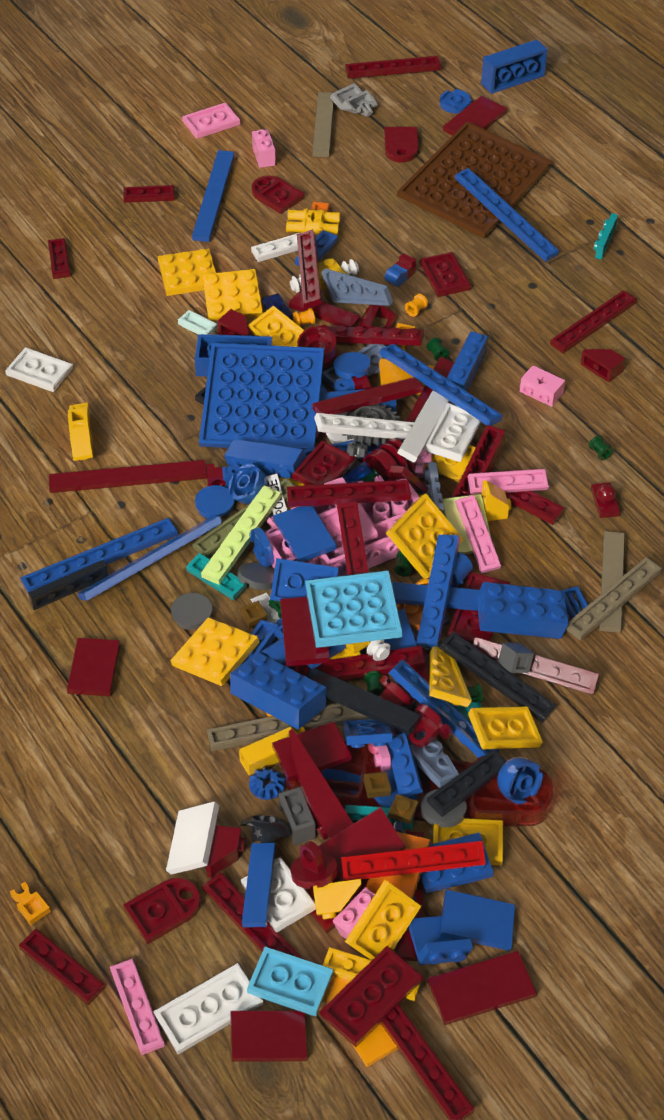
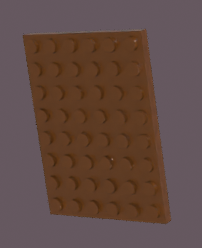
M467 121L397 191V196L485 239L500 220L455 179L456 174L469 168L513 208L551 167L552 161Z

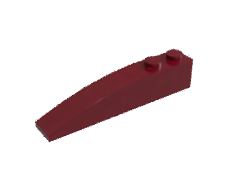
M490 425L486 426L452 498L471 495L468 482L469 474L492 472L505 445L504 430Z
M292 728L288 732V739L298 782L306 803L319 826L316 829L323 841L328 840L353 825V822Z

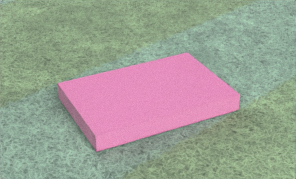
M227 103L182 117L184 124L196 139L240 125V119Z

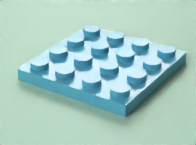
M389 571L305 581L316 648L402 637V629Z

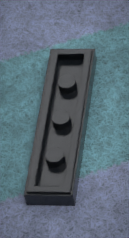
M104 560L28 592L32 609H39L108 576L106 563Z
M493 749L427 797V803L443 817L496 778L506 760Z

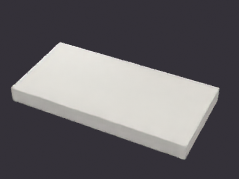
M447 403L424 445V451L461 462L481 421L460 407Z
M238 963L153 1011L154 1017L177 1054L184 1052L230 1025L231 1011H253L263 1005L262 998L247 993L250 980Z

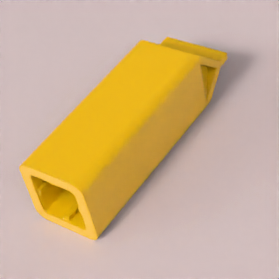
M290 726L239 749L240 762L248 775L254 774L255 770L259 771L263 767L268 768L279 763L272 748V742L287 738L288 732L292 728L296 734L305 732L303 726L299 730Z

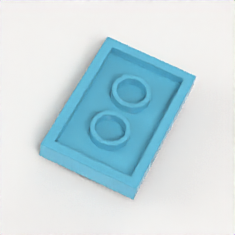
M264 947L247 987V993L316 1017L333 976V969Z

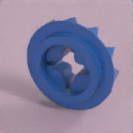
M263 767L262 770H255V773L250 776L249 788L257 798L270 800L278 797V793L283 792L285 779L282 773L277 772L274 767L272 769ZM268 778H270L271 783H268L267 786H265L264 788L263 781H266Z

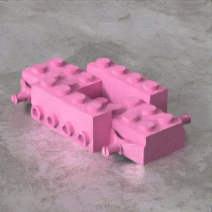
M380 475L374 479L375 482L384 481ZM410 484L411 499L408 501L359 503L378 532L377 538L364 542L368 569L396 558L397 552L400 551L386 532L419 498ZM313 506L334 540L336 550L303 562L338 567L337 577L348 575L336 506ZM273 517L268 518L267 523L271 529L264 533L273 551V568L275 569L276 558L297 561L273 521Z

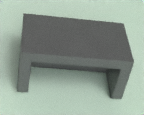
M298 787L278 793L280 811H284L291 828L293 844L296 845L315 839V822L301 788Z

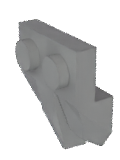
M355 83L332 93L330 97L341 110L354 114L360 113L365 117L370 116L373 113L371 108L378 105L374 97L367 90L362 92Z

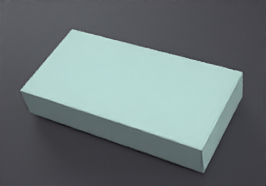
M188 310L178 319V325L196 334L212 335L218 329L217 323L191 310Z

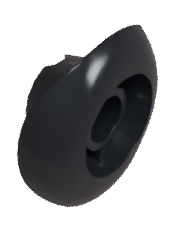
M254 815L245 818L240 826L250 825L252 827L254 842L276 843L278 837L286 838L292 835L289 823L278 817Z

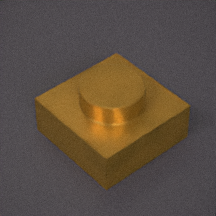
M259 601L240 608V614L249 628L257 625L260 620H268V615Z
M387 772L364 774L363 781L368 798L390 796L391 787Z
M396 794L388 817L410 825L418 807V801Z

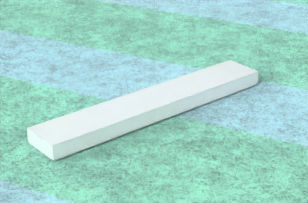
M432 391L397 453L415 463L449 401L448 399Z
M316 413L314 417L318 432L395 438L405 440L414 422Z

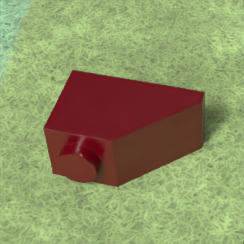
M230 309L217 320L219 335L249 336L246 317L242 313Z
M585 349L582 351L581 365L610 383L623 372L626 358L612 349Z
M215 825L208 866H206L207 877H214L238 861L240 851L244 852L245 838L242 837L241 828Z

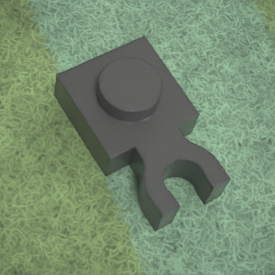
M348 442L347 453H349V456L364 457V455H367L368 444L361 445L360 443Z

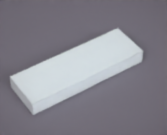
M297 234L253 246L251 251L258 262L298 251Z

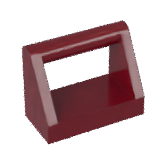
M369 305L358 326L374 328L371 323L376 316L388 319L384 328H392L397 315L384 305Z

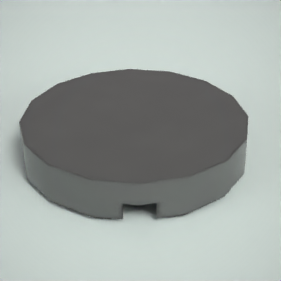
M245 563L239 567L237 576L241 583H249V587L253 589L269 590L272 589L274 569L262 566L259 563Z
M186 593L179 596L171 606L172 620L180 628L187 630L198 629L207 618H212V604L202 594Z
M433 790L424 796L421 803V813L428 823L432 825L435 823L439 827L447 828L456 826L463 821L467 808L465 801L441 817L427 803V797L437 790Z

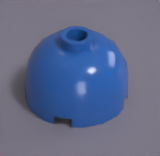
M254 464L241 466L239 468L241 471L237 475L233 474L229 482V493L232 495V498L242 504H250L264 485L268 486L265 473Z
M514 757L506 761L499 770L497 777L499 790L513 803H526L527 800L525 799L530 795L534 797L541 786L543 773L539 771L540 765L525 757Z

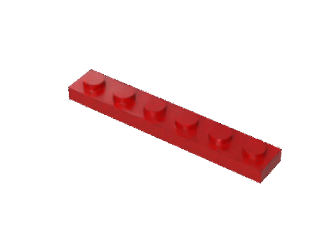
M483 841L341 857L344 881L486 865Z

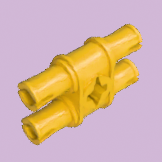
M308 208L304 210L289 209L286 232L303 233L313 229L315 235H319L323 230L338 235L340 212H325L323 209L308 210Z

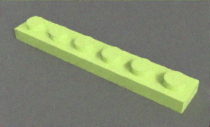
M265 485L261 488L201 572L202 578L218 585L221 584L250 543L249 533L251 529L262 526L281 499V492Z

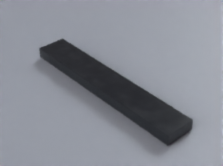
M454 631L440 644L439 649L518 706L528 707L531 715L542 723L556 709V704Z
M315 668L310 669L305 675L307 678L326 687L327 699L407 735H410L421 721V715Z

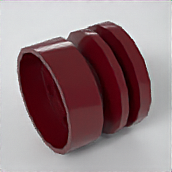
M316 326L304 330L299 335L298 347L324 348L323 372L333 366L334 360L338 357L336 338L331 330L326 327Z
M395 438L388 440L379 449L373 450L364 458V465L367 464L371 470L375 468L384 481L397 480L388 472L391 466H404L412 473L416 470V463L397 453L403 442Z

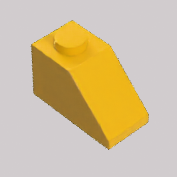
M483 480L481 496L487 521L508 519L511 501L509 498L507 499L505 491L491 482Z
M361 879L330 883L321 888H317V885L313 886L317 915H322L323 919L336 918L337 913H341L361 888Z

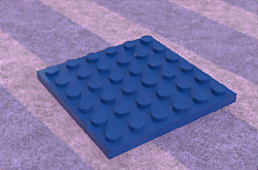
M212 343L199 446L229 448L233 440L237 439L303 450L315 448L317 425L314 419L316 413L312 409V403L320 401L324 348Z

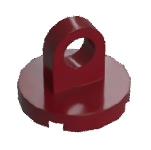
M383 675L379 681L386 688L379 697L399 706L404 703L412 709L416 701L411 699L395 682L388 680V676Z
M420 703L415 708L417 714L421 715V721L409 735V739L414 746L425 747L438 734L444 739H448L453 734L450 726L446 723L443 725L440 721V716L430 707ZM418 732H426V735L423 739H415V736Z
M308 841L300 847V857L292 863L290 868L292 881L297 886L305 889H311L310 886L316 885L317 888L324 887L330 884L338 874L336 859L330 854L321 852L317 844L312 841Z

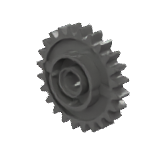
M379 404L363 406L357 410L340 414L344 416L400 421V416H397V412H392V408L386 409L385 404L379 406ZM347 435V440L353 439V443L359 441L361 445L367 443L368 446H371L372 443L378 446L379 442L385 444L386 440H390V438Z

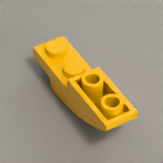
M88 402L70 405L68 422L73 460L93 458Z

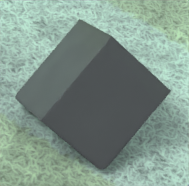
M503 643L498 663L511 673H529L534 653L519 643Z

